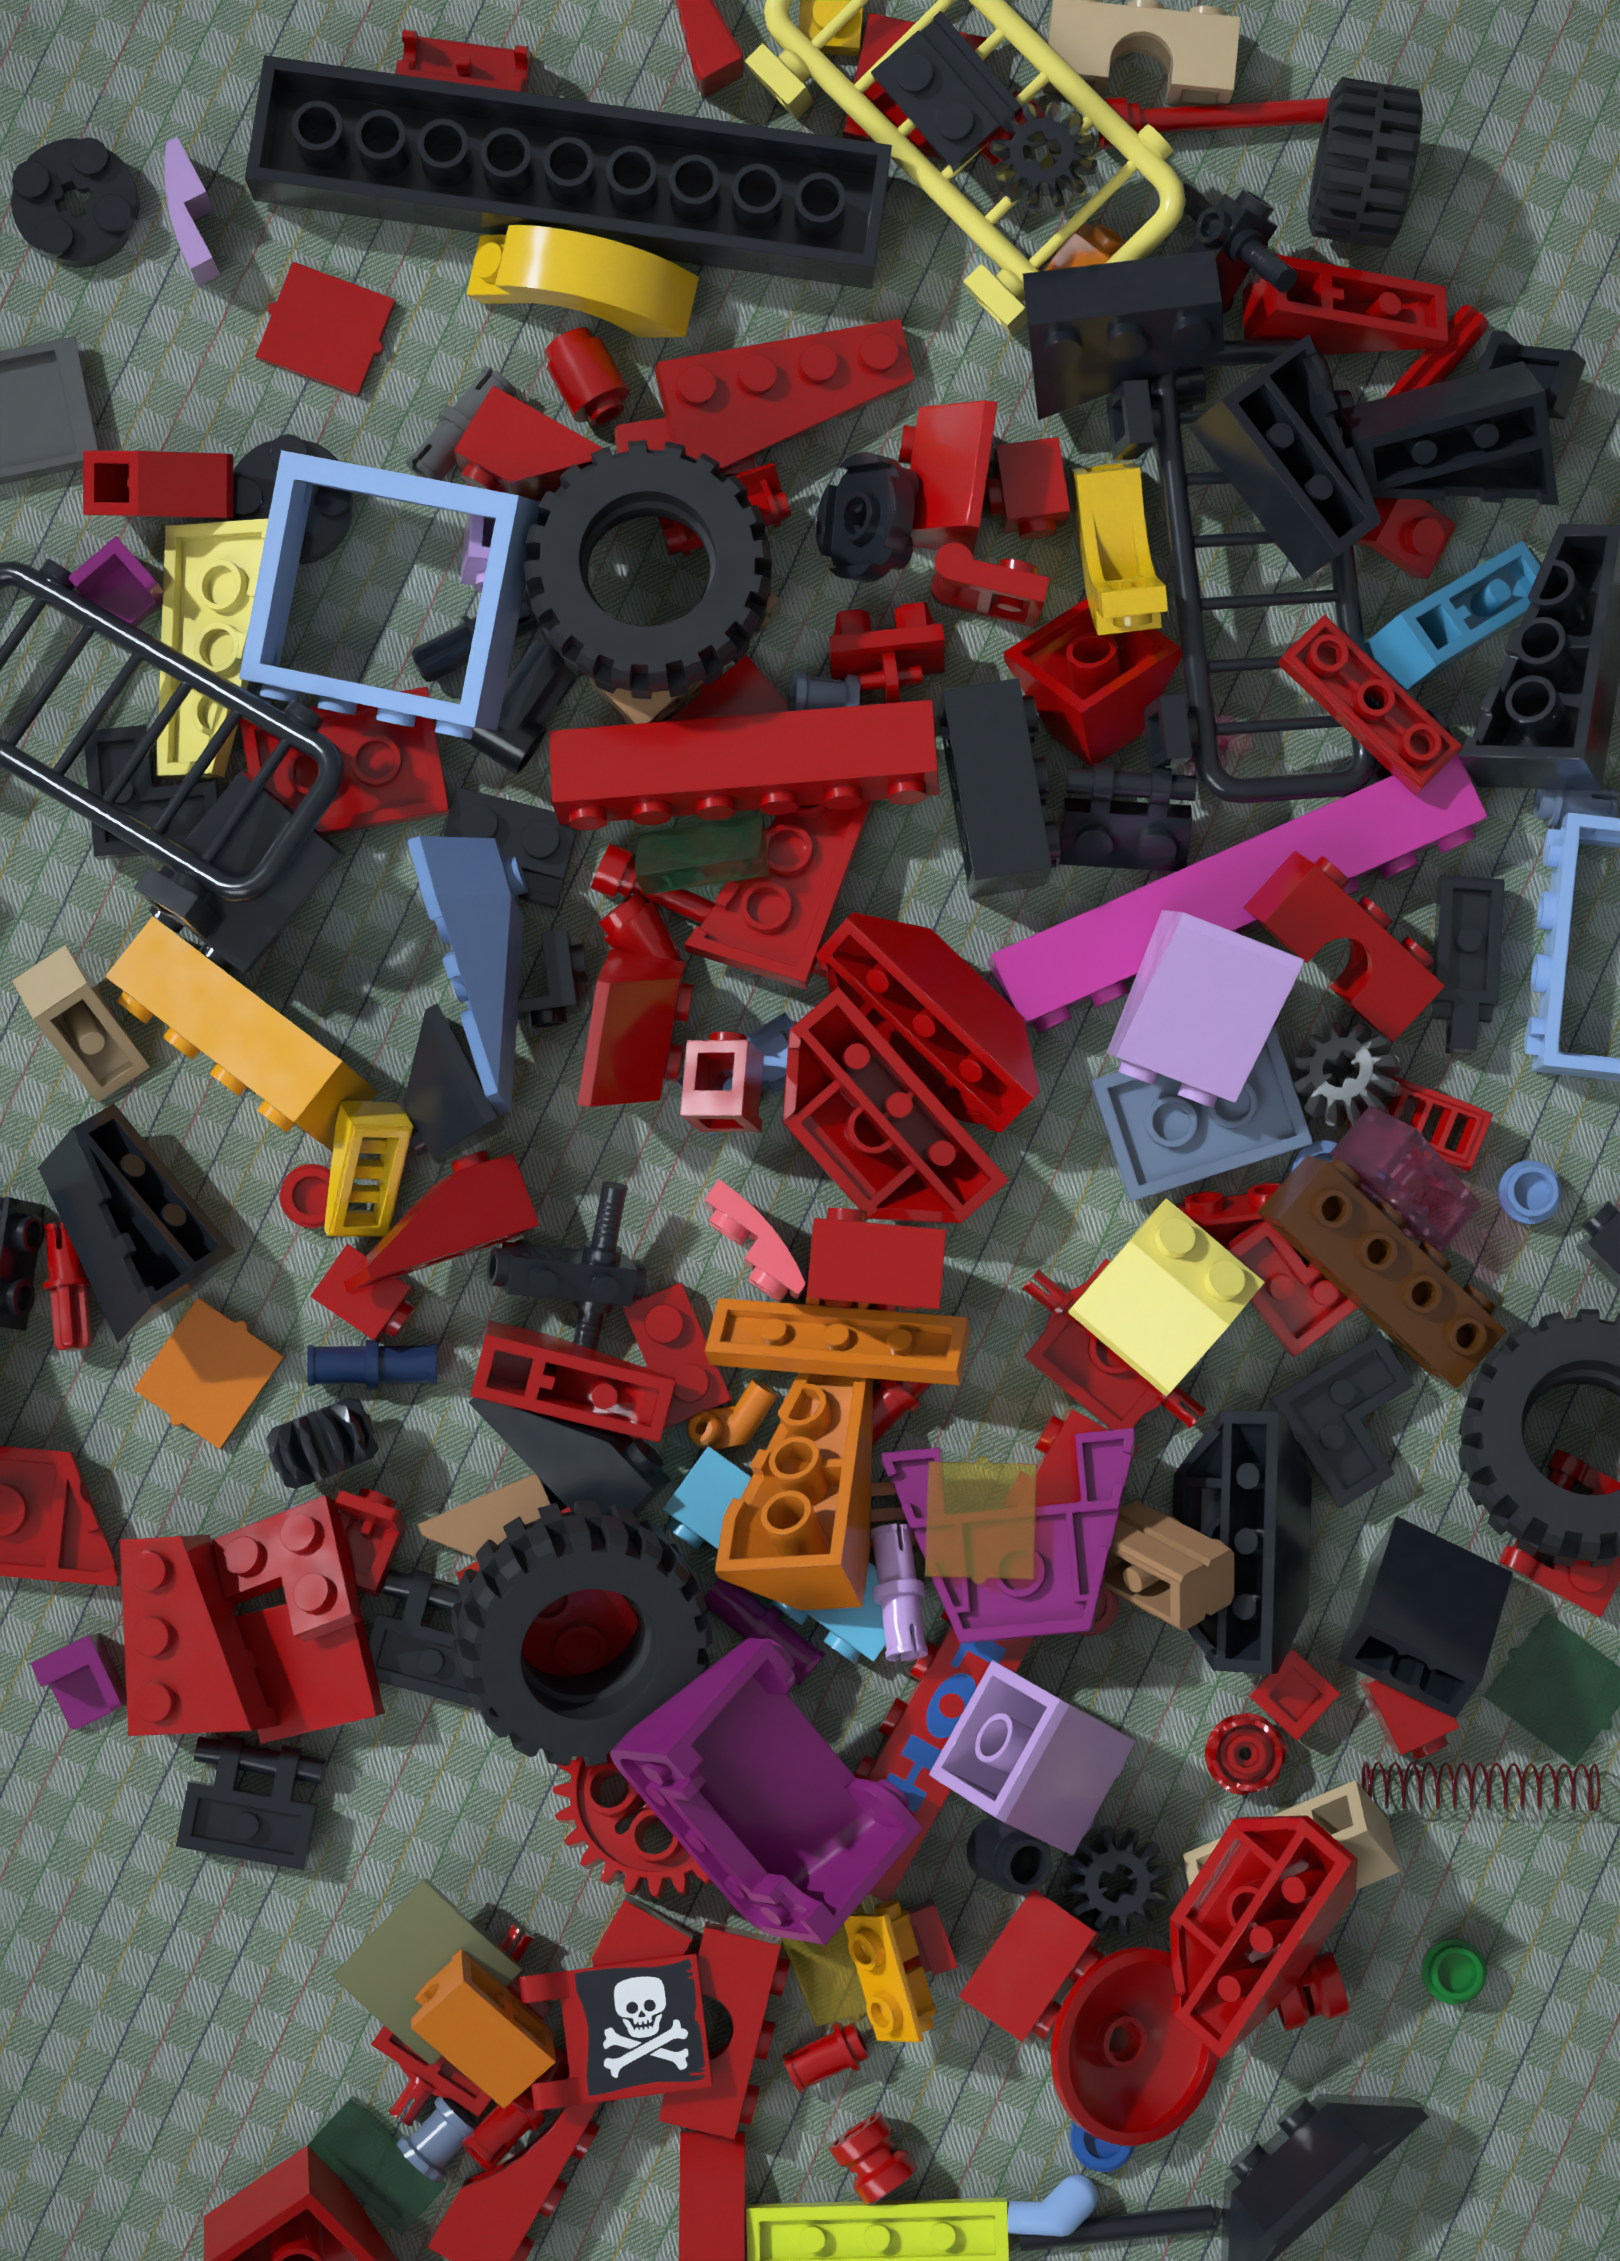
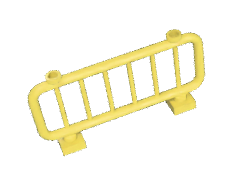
M766 0L764 7L766 27L776 43L784 51L776 57L762 43L745 60L753 77L796 120L814 103L808 89L804 85L811 77L876 143L892 145L891 158L1002 269L994 277L981 263L963 282L974 300L1012 338L1028 323L1026 308L1021 304L1025 300L1023 273L1039 272L1038 268L1137 170L1159 192L1160 205L1156 213L1106 263L1145 259L1173 232L1181 220L1186 198L1182 181L1174 169L1165 161L1174 152L1169 143L1149 124L1137 133L1004 0H968L996 28L975 52L984 60L1006 38L1040 72L1015 98L1022 108L1023 105L1029 103L1050 82L1084 116V123L1078 134L1086 133L1094 126L1128 160L1029 260L994 226L1018 200L1010 202L1005 196L984 216L950 182L982 149L954 173L948 166L940 172L907 138L915 129L912 123L907 119L897 128L863 94L875 82L871 71L918 30L921 32L934 20L933 17L940 11L944 13L956 0H938L855 84L820 49L869 0H851L812 41L790 19L789 6L792 0ZM1050 152L1039 162L1041 169H1047L1054 165L1053 154Z

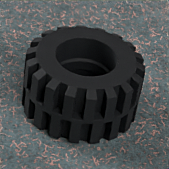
M1341 77L1330 94L1312 177L1308 206V224L1313 237L1388 249L1396 239L1405 216L1420 143L1423 106L1419 90Z

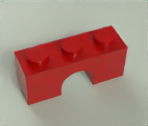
M1294 851L1243 908L1281 944L1299 958L1304 959L1306 963L1326 943L1338 938H1348L1350 943L1348 964L1329 988L1365 1022L1393 1043L1444 988V985L1428 971L1435 960L1410 937L1406 936L1401 943L1394 939L1386 931L1393 920L1366 896L1356 903L1343 890L1350 880L1328 859L1321 855L1313 863L1297 851Z
M709 1921L705 1922L697 1955L701 1994L717 1999L727 2008L733 2021V2030L728 2040L720 2048L709 2052L713 2087L664 2093L658 2121L734 2140L739 2122L751 2125L760 2086L749 2084V2077L754 2058L767 2060L775 2022L764 2019L769 1994L782 1997L791 1959L779 1955L781 1939Z

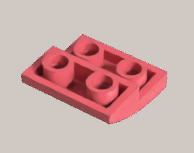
M718 1179L704 1200L706 1209L713 1213L708 1220L710 1222L709 1225L740 1246L747 1237L755 1241L744 1258L745 1266L752 1270L748 1277L750 1284L779 1303L786 1293L798 1301L805 1290L806 1284L788 1248L773 1227L749 1202Z

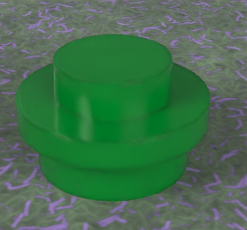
M1448 1938L1438 1941L1428 1949L1422 1960L1421 1977L1426 1989L1439 2001L1453 2005L1463 2004L1474 1999L1483 1989L1487 1977V1967L1482 1954L1471 1943L1458 1938Z

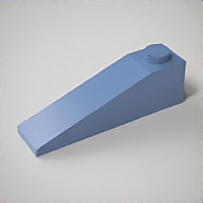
M418 836L408 839L409 849L429 919H434L443 943H451L452 951L445 953V957L442 960L460 1003L467 1002L468 1010L461 1012V1020L485 1097L499 1115L509 1112L512 1105L524 915L518 895L528 892L520 862L517 856L507 858L495 838Z

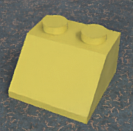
M1165 1198L1119 1250L1068 1313L1163 1395L1167 1396L1230 1326L1265 1282Z

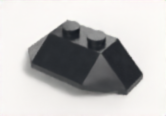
M1220 1410L1212 1421L1213 1426L1195 1444L1174 1473L1173 1517L1180 1523L1211 1539L1220 1540L1234 1552V1597L1230 1605L1213 1615L1206 1613L1204 1620L1187 1630L1205 1652V1659L1213 1671L1278 1674L1309 1608L1312 1477L1285 1412Z
M1319 2094L1311 2102L1306 2097L1297 2100L1277 2120V2124L1281 2128L1280 2131L1263 2146L1258 2141L1251 2143L1229 2165V2169L1233 2174L1224 2181L1221 2261H1274L1404 2139L1420 2127L1429 2116L1411 2098Z

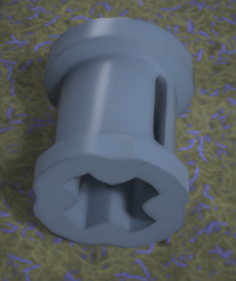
M794 669L789 683L787 711L859 706V677L855 674H847L844 680L807 676L804 669Z
M438 2097L435 2100L436 2110L411 2137L403 2135L396 2144L414 2167L438 2184L446 2175L444 2167L463 2147L461 2144L462 2140L479 2126L456 2102L443 2097Z

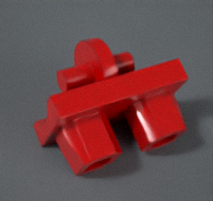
M925 602L902 604L894 609L895 629L877 631L871 630L869 612L862 609L839 611L836 614L834 635L829 636L831 679L844 680L847 674H855L859 677L860 692L884 689L886 703L900 702L899 687L923 685L922 675L945 672L943 624H934L928 605Z

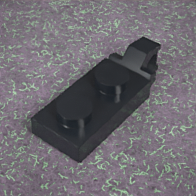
M1440 875L1437 881L1433 954L1435 962L1433 963L1432 974L1444 985V988L1434 997L1431 1003L1434 1004L1433 1019L1447 1020L1445 1053L1471 1055L1473 1051L1476 1052L1478 1022L1491 1023L1493 1008L1498 1005L1504 879Z

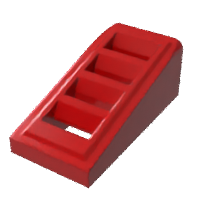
M675 0L697 90L700 92L701 97L706 98L743 78V53L713 0Z
M1392 1076L1391 1079L1402 1087V1095L1392 1097L1388 1107V1117H1384L1382 1124L1370 1121L1373 1114L1372 1110L1366 1112L1367 1124L1365 1130H1357L1348 1118L1345 1126L1347 1128L1464 1175L1470 1172L1493 1113L1421 1085ZM1408 1098L1417 1102V1106L1406 1133L1395 1130V1127ZM1432 1108L1442 1112L1431 1141L1427 1142L1419 1138ZM1455 1119L1466 1122V1125L1454 1152L1444 1147Z

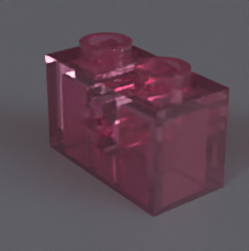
M1372 1106L1368 1107L1329 1153L1332 1158L1340 1159L1361 1177L1364 1183L1359 1189L1373 1204L1378 1200H1382L1406 1220L1408 1226L1402 1231L1404 1234L1421 1243H1428L1440 1253L1481 1206L1480 1202L1416 1128Z

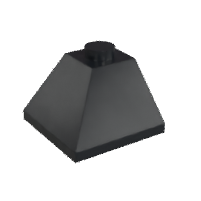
M436 1003L425 1009L404 1105L411 1117L409 1120L413 1125L410 1143L418 1157L429 1152L433 1160L439 1165L505 1130V1127L496 1110L485 1097L481 1081L447 1017Z

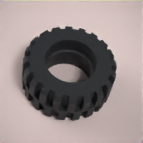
M647 440L628 441L629 451L612 455L608 446L591 453L592 464L582 470L573 464L560 475L561 487L555 493L546 492L537 507L539 513L537 523L530 525L525 543L528 552L527 562H524L525 581L534 616L537 618L543 637L552 651L557 650L563 657L565 666L580 677L586 674L594 679L596 687L613 694L617 688L631 691L632 698L651 699L652 692L669 691L671 698L688 694V686L703 680L706 686L723 676L722 668L731 660L738 663L749 650V641L754 632H760L766 617L768 597H771L772 559L770 541L767 540L765 521L758 505L752 506L747 497V488L735 475L727 478L720 472V462L705 453H702L698 459L686 455L685 445L666 441L664 450L648 449ZM638 517H663L685 525L697 534L708 554L710 577L703 598L685 616L667 624L637 626L617 620L599 605L590 588L588 567L595 545L615 526Z
M1579 1309L1576 1318L1564 1319V1316L1559 1311L1542 1316L1538 1326L1531 1329L1525 1325L1508 1335L1506 1343L1499 1350L1494 1348L1482 1364L1476 1380L1473 1381L1461 1415L1458 1432L1461 1435V1446L1458 1452L1461 1471L1468 1474L1470 1483L1467 1490L1475 1506L1483 1504L1490 1514L1487 1523L1500 1536L1507 1531L1519 1540L1516 1548L1533 1557L1537 1550L1553 1555L1552 1563L1572 1567L1575 1560L1589 1561L1591 1568L1611 1565L1615 1558L1620 1557V1489L1604 1495H1583L1555 1485L1542 1475L1531 1461L1525 1448L1524 1427L1527 1415L1533 1404L1545 1392L1557 1386L1576 1383L1589 1384L1604 1388L1620 1397V1313H1618L1613 1322L1600 1319L1599 1309Z
M576 1500L574 1511L561 1513L557 1503L538 1508L541 1518L526 1525L520 1516L503 1526L507 1537L497 1545L493 1540L488 1539L475 1555L480 1566L479 1571L477 1572L473 1569L465 1570L457 1587L462 1602L453 1605L451 1625L456 1637L453 1645L473 1705L476 1710L482 1711L486 1725L498 1738L509 1735L513 1749L529 1757L536 1756L539 1749H543L550 1764L568 1766L571 1764L572 1756H583L586 1766L601 1765L607 1763L606 1754L611 1753V1750L630 1729L709 1668L710 1659L705 1648L712 1644V1627L705 1612L707 1605L685 1558L676 1544H669L662 1529L649 1519L638 1524L632 1510L615 1504L609 1507L606 1515L601 1514L596 1501ZM602 1589L622 1594L637 1604L640 1618L631 1642L615 1660L596 1671L577 1676L553 1675L533 1667L525 1661L522 1655L523 1640L533 1620L545 1607L564 1595L580 1590Z

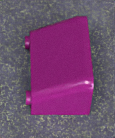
M769 1638L745 1639L630 1729L611 1750L610 1756L622 1775L747 1921L759 1930L772 1936L826 1945L923 1828L907 1810L909 1801L899 1788L883 1779L876 1783L866 1779L855 1778L787 1695L796 1683L795 1674L791 1669L794 1666V1660L788 1651L779 1643Z

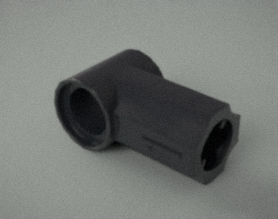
M535 639L506 682L497 731L474 727L472 739L463 738V740L513 774H519L540 746L547 732L546 723L562 703L564 697L579 676L565 666L564 659L557 650L552 651L549 645Z

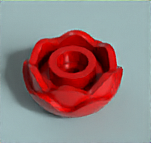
M1252 1713L1229 1716L1220 1721L1208 1737L1205 1747L1206 1766L1211 1776L1228 1792L1246 1795L1264 1791L1272 1787L1279 1779L1286 1758V1745L1281 1734L1266 1718ZM1244 1747L1248 1748L1251 1753L1250 1757L1246 1760H1242L1239 1757V1751Z

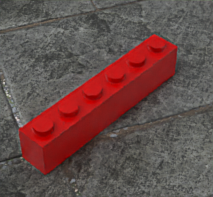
M932 700L549 731L552 804L559 824L570 825V827L577 830H596L605 827L610 821L633 820L641 825H659L668 822L672 816L697 815L705 820H722L733 816L735 811L759 809L769 815H785L795 812L799 806L821 804L833 810H848L860 806L863 801L888 799L893 804L911 805L924 801L927 796L940 795Z

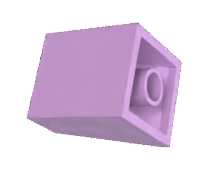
M1162 910L1106 1054L1122 1059L1118 1072L1151 1085L1155 1084L1158 1074L1181 1082L1182 1084L1177 1095L1214 1108L1218 1097L1236 1103L1295 983L1304 959L1187 913Z
M992 1660L932 1767L929 1776L1002 1822L1073 1855L1083 1836L1090 1830L1094 1816L1114 1780L1122 1772L1126 1758L1136 1741Z

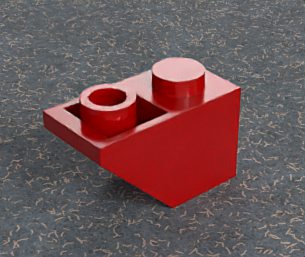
M83 450V515L233 518V454Z

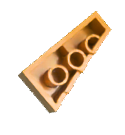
M153 916L105 976L123 990L116 1000L117 1003L145 1024L149 1022L153 1015L170 1027L163 1035L166 1041L192 1061L200 1051L210 1057L217 1064L209 1074L239 1097L247 1088L254 1091L264 1099L257 1111L287 1134L296 1124L332 1152L340 1102L344 1100L372 1101L379 1093V1091L337 1056Z

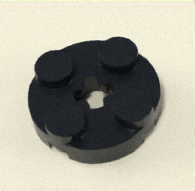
M88 137L51 142L36 150L29 156L27 161L19 164L13 172L11 210L15 224L30 248L42 257L46 256L50 260L59 261L64 266L85 268L109 260L120 252L129 240L127 235L133 228L135 218L137 220L140 209L138 190L125 163L119 156L108 150L99 140ZM72 189H77L79 193L89 192L92 195V199L84 203V210L86 212L84 215L74 218L70 210L59 212V203L65 200L66 192Z
M290 434L281 435L273 441L258 445L239 461L233 471V518H230V521L269 519L281 450L335 461L339 460L323 446L315 442L302 440L298 436ZM313 485L299 560L301 565L323 559L342 543L350 529L353 516L351 513L353 507L352 492Z
M868 452L856 453L845 459L838 467L848 470L842 476L838 486L827 484L823 492L817 514L816 536L821 555L831 557L833 565L836 567L829 568L835 576L870 583L883 578L891 569H904L912 557L913 540L910 534L914 520V500L919 491V479L913 470L903 468L893 458Z

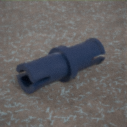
M366 1340V1346L315 1347V1345H308V1386L366 1384V1390H379V1384L431 1383V1385H437V1344H430L428 1346H379V1340Z

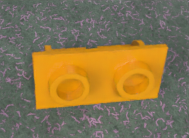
M890 1900L874 1907L875 1914H851L844 1922L849 1940V1953L856 1965L866 2000L867 2016L874 2028L877 2041H923L922 2033L934 2027L932 2016L937 2013V2010L932 2001L923 1967H912L907 1971L903 1967V1962L919 1955L910 1923L909 1911L901 1910L899 1900Z

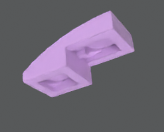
M176 137L166 142L164 172L167 204L180 249L199 287L221 276L194 223V220L214 211V208L179 138Z

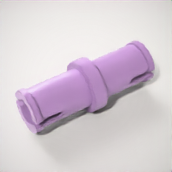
M897 1524L883 1525L870 1531L878 1585L872 1589L873 1600L875 1604L881 1605L887 1650L885 1652L886 1659L894 1662L899 1660L898 1655H900L901 1661L916 1660L928 1655L919 1601L925 1597L923 1581L916 1578L911 1540L912 1529L907 1524L900 1525L898 1532Z

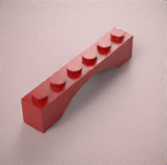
M626 1894L593 1953V1967L697 1954L688 1948L693 1940L694 1933ZM600 2102L563 2107L554 2121L527 2147L497 2165L493 2171L486 2170L466 2178L433 2234L428 2248L450 2261H526L535 2244V2241L526 2236V2233L538 2213L549 2219L561 2199L568 2183L558 2178L570 2155L582 2161L601 2127L591 2120Z

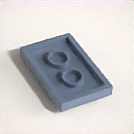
M1274 1025L1236 1103L1218 1097L1214 1108L1187 1099L1177 1095L1182 1084L1181 1082L1158 1074L1154 1085L1120 1072L1093 1079L1089 1082L1128 1203L1313 1144Z

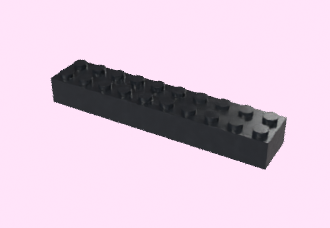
M264 55L245 180L253 200L259 202L489 235H507L509 225L551 227L617 241L671 261L873 289L890 172L892 145Z

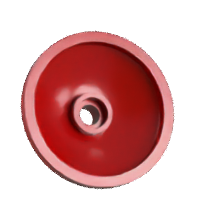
M1133 1947L1119 1950L1102 1958L1091 1966L1071 1988L1055 2022L1050 2060L1053 2082L1058 2098L1076 2125L1088 2134L1111 2144L1121 2146L1144 2145L1159 2140L1176 2130L1199 2106L1206 2095L1216 2070L1219 2057L1173 2016V1995H1176L1171 1967V1953L1150 1947ZM1114 2031V2038L1109 2044L1110 2036Z

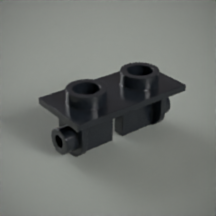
M10 1197L0 1198V1327L26 1331L28 1315L35 1300L33 1282L38 1250L44 1239L43 1215L45 1205Z

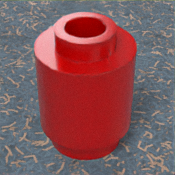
M579 327L560 335L545 349V354L549 359L547 371L576 422L590 421L592 426H599L615 419L623 412L625 408L623 402L629 396L630 390L600 337H593L587 327Z

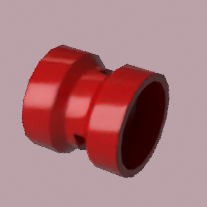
M1331 1951L1315 1955L1292 1992L1277 2006L1280 2020L1286 2032L1305 2027L1309 2018L1322 2015L1331 2020L1349 2014L1344 1985ZM1304 1987L1307 1993V1997H1305V1993L1303 1990Z
M882 2112L875 2113L843 2133L828 2147V2150L839 2166L849 2168L851 2173H857L853 2188L865 2205L880 2199L897 2188L918 2169L906 2150H893L894 2142L891 2139L893 2129Z

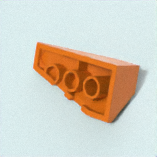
M798 1373L778 1411L781 1421L766 1450L758 1449L750 1464L753 1475L740 1499H732L723 1516L715 1573L721 1580L798 1610L863 1607L870 1554L873 1379Z

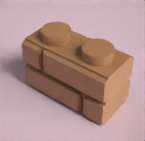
M1135 1500L1120 1510L1103 1588L1113 1591L1124 1600L1185 1631L1204 1620L1206 1613L1213 1615L1231 1604L1234 1597V1552L1220 1540L1211 1539L1180 1523L1175 1517L1163 1514Z

